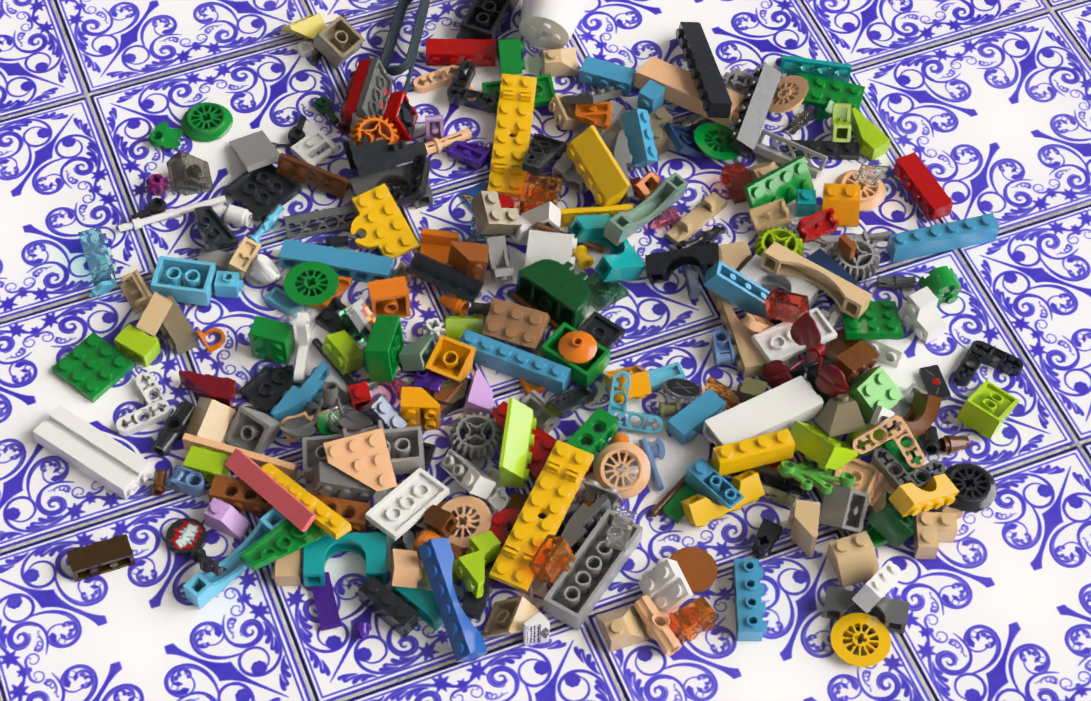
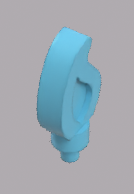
M114 278L110 281L100 282L95 289L91 290L92 293L88 295L89 297L104 295L111 291L117 282Z

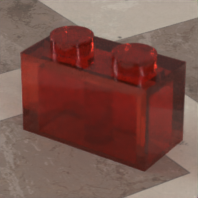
M741 161L722 166L719 178L721 184L726 187L727 196L732 199L734 205L746 202L747 198L743 187L753 182L744 163Z
M773 288L765 299L767 318L794 323L804 313L808 312L810 314L807 295Z

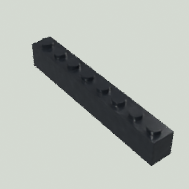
M680 22L679 28L676 29V39L679 40L683 57L687 61V68L690 69L691 78L695 82V89L698 90L699 99L702 100L703 110L706 111L708 118H729L732 101L701 23Z

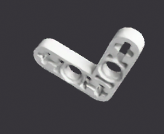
M298 312L296 323L299 347L294 370V383L301 384L306 380L311 350L309 313Z
M148 372L138 374L135 380L137 388L147 406L129 413L116 421L117 432L121 436H130L170 416L169 403L153 376ZM143 380L148 382V388H146V385L144 384V382H142ZM151 393L158 394V397L155 399L148 398ZM142 415H147L149 417L146 421L138 420V418Z

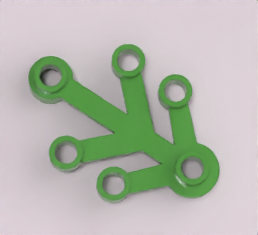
M782 461L777 468L781 476L786 478L793 477L799 481L801 489L812 490L814 482L821 486L820 492L823 494H831L833 490V485L825 481L840 483V487L851 489L856 479L855 475L848 472L840 473V477L831 476L833 469L828 471L821 468L813 469V464L808 461H803L800 464Z

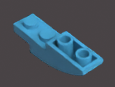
M321 362L318 367L312 370L310 377L302 382L300 388L293 385L289 391H286L278 405L273 406L271 417L281 422L288 416H295L305 412L308 403L317 402V396L322 392V384L330 376L329 365Z

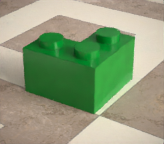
M517 37L496 39L500 75L502 73L522 74V70H525L524 59H521V52H524L523 41L521 42L520 38Z

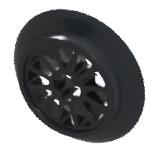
M958 463L945 470L944 474L952 483H955V487L960 491L955 496L956 500L951 504L954 508L966 512H977L988 508L994 502L997 495V485L992 475L984 468L972 463Z

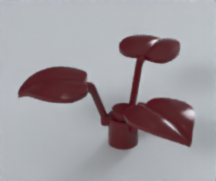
M808 312L795 321L790 329L794 342L800 346L805 345L808 349L806 356L788 369H786L785 363L781 360L770 361L762 371L763 381L767 382V385L771 388H775L792 380L789 372L804 361L819 362L817 369L819 376L815 379V384L822 393L829 396H837L838 394H846L851 390L843 372L838 367L826 365L821 370L826 348L820 343V330Z

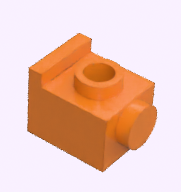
M652 171L648 172L632 185L634 192L642 201L646 200L660 186L661 178Z

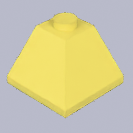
M317 13L281 27V31L310 40L315 39L317 34L326 27L321 13Z

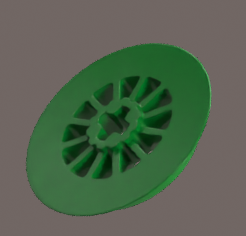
M204 102L191 107L185 112L181 120L183 132L189 138L200 142H210L222 138L230 131L233 125V117L230 111L220 104Z
M704 123L696 128L694 132L695 142L700 150L709 158L725 161L740 156L727 147L729 142L728 136L733 131L731 128L718 123Z
M316 261L296 265L287 273L284 279V290L287 296L294 302L302 305H318L326 302L336 293L339 285V279L334 269L327 264Z

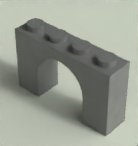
M412 163L351 178L350 191L353 198L384 183L387 187H403L408 185ZM429 183L427 184L424 197L413 202L415 209L433 205V193Z

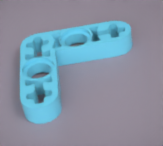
M624 370L618 371L612 381L608 413L613 416L615 413H618V417L625 418V414H628L626 420L627 425H623V420H618L617 428L647 433L660 432L664 425L660 416L626 410L631 376ZM621 374L627 379V382H624L622 389L626 388V392L614 390L615 387L619 388L620 381L616 378L620 377ZM620 393L624 396L625 400L622 404L614 402L613 397L615 394ZM632 416H638L641 419L639 426L634 427L630 424ZM644 417L648 418L646 422H653L654 419H657V423L660 426L652 429V425L646 424V428H642Z

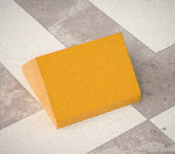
M441 335L425 369L460 383L471 373L476 348Z

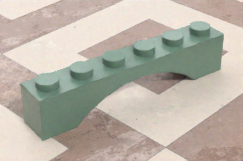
M676 172L673 173L637 207L627 212H619L609 219L603 235L616 246L679 201L683 197L689 183Z

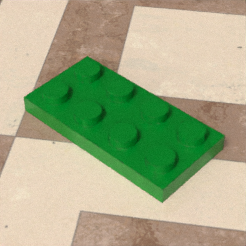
M797 71L796 76H801L808 82V92L801 104L820 108L821 105L831 99L835 103H851V112L854 107L859 111L865 86Z
M551 74L530 76L537 77L534 107L549 106L554 94H556ZM501 80L481 83L482 92L491 94L496 98V108L491 112H487L488 114L496 113L498 110Z
M800 155L743 188L751 209L781 198L785 200V204H788L796 199L797 189L813 190L814 186L805 156Z

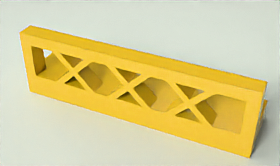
M621 204L605 207L561 208L560 228L569 227L575 216L609 214L611 217H614L619 212H627L634 209L631 204Z

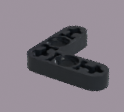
M471 61L462 62L447 90L448 101L452 104L485 112L495 110L496 98L493 95L468 89L476 73L475 64ZM459 80L466 81L464 84L457 83ZM469 97L476 98L474 101H468L467 99Z
M424 154L418 155L413 160L409 184L389 191L398 207L418 201L426 194L431 161Z
M975 341L958 366L954 382L961 387L968 386L982 363L1010 376H1018L1022 372L1023 362L1018 357L984 341ZM992 356H999L1001 361H994ZM974 361L976 366L971 367L966 362ZM964 371H966V377H964V379L960 378L963 376Z

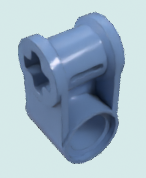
M723 328L716 329L712 334L711 340L715 366H719L722 363L735 364V352L728 331Z
M176 465L174 473L166 480V485L172 490L195 498L203 496L206 492L202 474L187 469L182 465Z

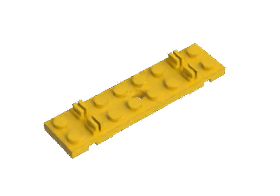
M502 73L487 190L497 191L498 196H501L503 193L515 198H523L526 171L522 170V163L528 153L537 77Z
M556 441L489 573L490 578L527 593L582 483L581 481L584 479L594 459L593 454L562 441ZM544 513L546 518L540 519L538 515Z

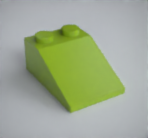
M986 380L966 400L957 419L965 426L978 431L981 436L991 439L1020 400Z

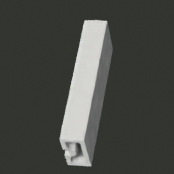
M799 376L705 420L702 433L710 443H714L718 447L784 429H791L795 420L806 422L816 417L822 410L824 402L822 397L817 395L812 389L811 384L802 376Z
M60 404L49 414L46 422L43 420L33 430L35 441L124 500L134 495L138 487L147 481L152 474L149 461Z

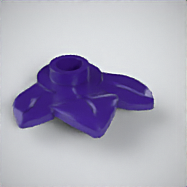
M427 369L415 371L412 387H422L424 390L439 393L441 382L447 381L449 378Z

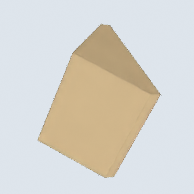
M200 397L185 433L223 443L236 410L216 400Z

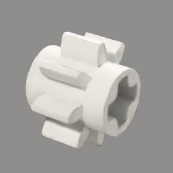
M429 318L427 324H423V337L433 334L435 341L439 340L441 335H446L445 323H441L438 318Z

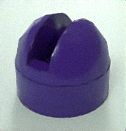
M369 623L353 624V633L356 638L363 639L368 637L370 632Z

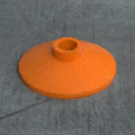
M572 331L560 339L558 350L566 361L581 364L590 361L595 356L597 343L586 332Z

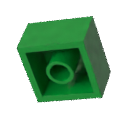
M256 316L248 333L252 356L258 359L270 360L277 364L288 365L296 348L293 325Z

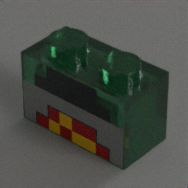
M360 298L340 311L339 314L342 323L350 329L352 338L359 342V344L367 341L368 334H371V325L375 322L376 317L363 298Z

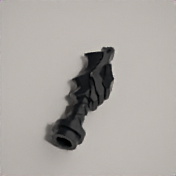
M713 225V228L710 230L700 231V234L695 235V239L691 241H680L677 244V249L715 243L719 236L725 233L726 229L723 226Z
M194 547L191 550V559L199 562V567L202 571L212 572L216 576H221L223 572L227 571L226 568L219 566V562L206 556V551L202 547Z

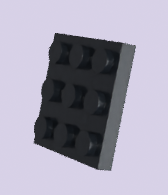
M270 164L250 172L245 171L224 188V193L263 222L276 209L278 204L285 205L302 191V187L293 179L276 173L277 167Z

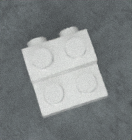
M664 558L656 563L657 567L654 570L644 572L638 584L644 596H650L659 612L669 615L693 596V593L677 561Z

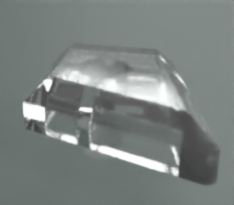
M861 164L855 180L873 185L888 171L889 167Z

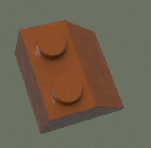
M451 240L447 264L484 282L488 264L489 244Z

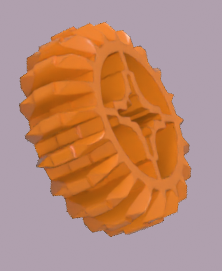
M374 114L371 117L365 115L364 118L360 117L350 131V141L355 140L357 146H360L362 143L360 138L365 136L368 143L373 142L374 133L375 141L386 138L388 145L397 142L399 136L396 135L397 129H392L393 123H387L388 118L382 120L381 115L376 118Z

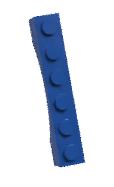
M431 538L417 548L456 662L475 661L488 653L481 632L468 619L457 599L452 578L454 554L449 539Z

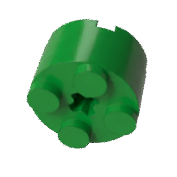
M948 266L935 268L928 272L929 276L926 278L922 276L918 281L920 289L927 286L938 298L937 307L942 302L952 303L958 299L957 295L962 290V286L951 267L949 269Z

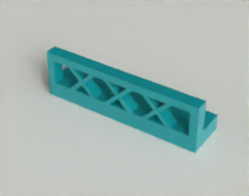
M782 55L780 72L796 75L798 71L849 82L852 64Z

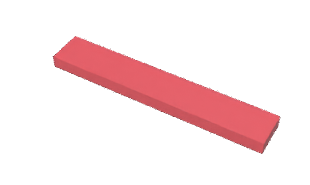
M235 448L224 465L297 528L306 532L317 515L241 450Z

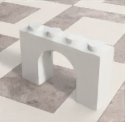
M757 254L739 272L760 286L774 285L788 293L789 296L778 307L777 319L782 322L806 312L817 301L819 288L802 279L775 275L760 267L762 257Z

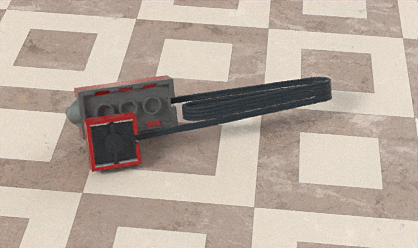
M398 0L380 60L377 57L359 61L343 111L351 123L350 129L353 128L354 123L360 117L364 118L365 115L371 117L374 114L378 118L381 115L383 120L388 118V124L393 123L392 129H397L398 141H411L418 114L414 107L409 104V99L406 95L430 0H420L407 55L400 65L389 68L407 7L414 0ZM409 69L404 90L390 93L393 81L389 75L397 76Z

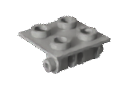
M592 479L581 481L587 489L581 493L580 498L583 501L585 499L594 503L602 494H605L611 503L612 508L610 510L618 512L620 508L618 501L623 502L624 500L617 489L607 486L605 489Z

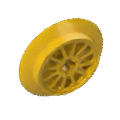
M851 613L841 617L834 624L830 634L832 648L838 657L846 663L858 667L878 664L887 656L891 647V638L886 626L874 616L865 613ZM859 638L863 639L861 644L857 643Z

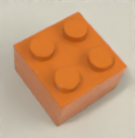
M405 276L367 282L370 311L375 318L377 315H400V318L410 317L409 291Z

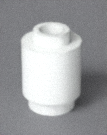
M230 205L225 208L223 217L227 223L248 227L252 220V213L248 209Z

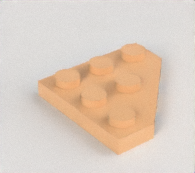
M382 427L323 443L328 463L376 491L397 487Z

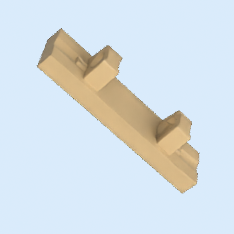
M713 192L703 199L689 214L680 219L666 233V238L675 245L679 244L682 240L688 241L727 206L728 201Z

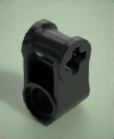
M765 518L763 519L752 548V553L755 557L764 559L769 556L774 544L781 535L783 526Z

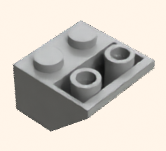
M833 485L832 493L824 494L819 524L852 533L862 532L870 494Z

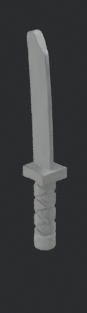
M863 231L862 234L847 236L850 239L855 236L856 239L862 237L863 241L888 239L892 232L867 234V231ZM841 235L820 236V240L826 243H838Z

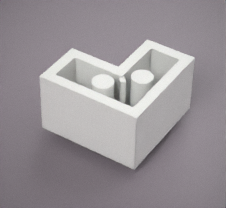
M927 286L908 296L903 316L905 323L915 331L916 336L925 344L943 336L947 325L935 311L938 298Z

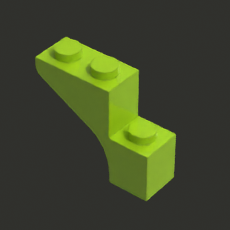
M492 531L470 537L469 547L467 548L468 554L458 557L456 574L458 578L463 580L468 591L472 592L476 599L483 596L485 566L497 559L500 553L501 542Z

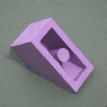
M443 115L425 116L426 142L431 141L432 138L440 139L444 137Z
M476 370L471 380L462 411L470 414L474 412L475 415H479L482 412L483 416H485L487 412L491 413L495 402L492 401L494 393L479 370Z
M216 498L212 499L203 513L206 526L240 541L251 526V523L232 505Z

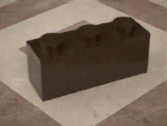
M127 534L116 535L111 539L96 541L91 545L76 547L67 552L75 582L135 564Z

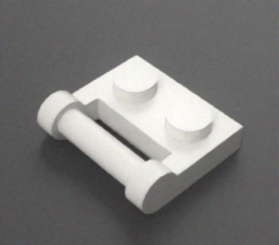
M318 128L290 147L291 152L297 158L314 166L331 154L339 152L338 146ZM323 147H328L325 151L317 155L315 158H310L313 154L321 150Z

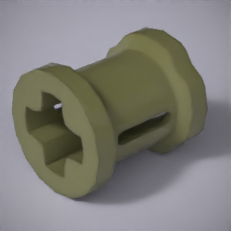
M676 400L675 403L659 402V416L662 419L667 416H674L680 411L679 400Z

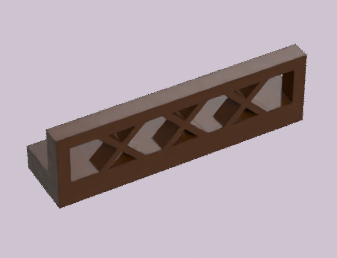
M284 153L279 155L276 173L342 199L350 189V183H348L347 178Z

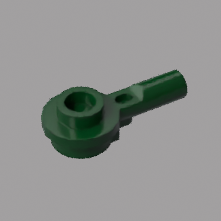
M326 97L317 98L314 102V108L317 112L327 115L333 124H338L340 120L331 110V100Z

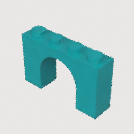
M609 214L575 216L568 230L570 233L575 234L574 238H578L577 242H598L608 247L614 253V255H603L595 267L604 282L638 280L646 266L629 241L625 239L616 246L603 235L607 223L612 217Z
M384 532L346 533L337 540L328 535L304 547V587L325 586L326 563L333 555L341 552L355 553L364 560L366 564V581L374 576L383 585H387L386 534Z

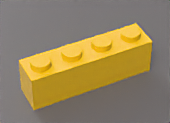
M784 429L714 447L711 462L715 470L721 476L793 458L795 442L789 429Z

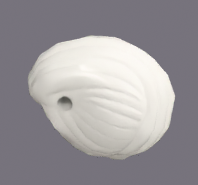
M259 254L254 258L249 272L251 278L257 279L264 284H271L279 280L281 275L275 263L263 254Z

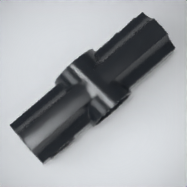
M181 401L173 415L165 420V427L152 445V450L158 455L167 456L175 443L183 438L184 430L189 424L196 408L191 402Z

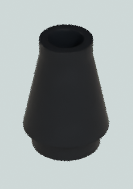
M930 426L925 432L921 444L923 452L927 455H935L941 448L935 426Z

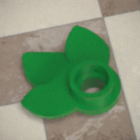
M162 122L150 133L149 143L154 147L162 146L165 149L178 148L181 146L178 140L182 137L183 130L171 129L167 122Z

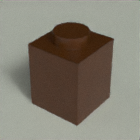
M433 504L426 511L422 520L428 530L435 531L445 538H449L458 523L451 512Z

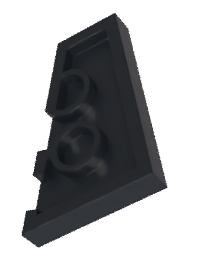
M210 205L194 209L193 216L207 252L238 246L239 239Z

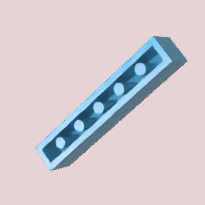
M993 213L891 234L888 238L886 250L892 263L996 241L1000 227Z
M285 239L279 254L280 268L291 270L298 264L316 261L329 265L334 269L337 276L352 278L353 281L364 283L392 278L394 272V258L299 242L297 240Z
M467 329L459 342L476 348L474 363L518 380L523 378L525 382L537 387L543 386L547 391L562 395L571 382V368Z

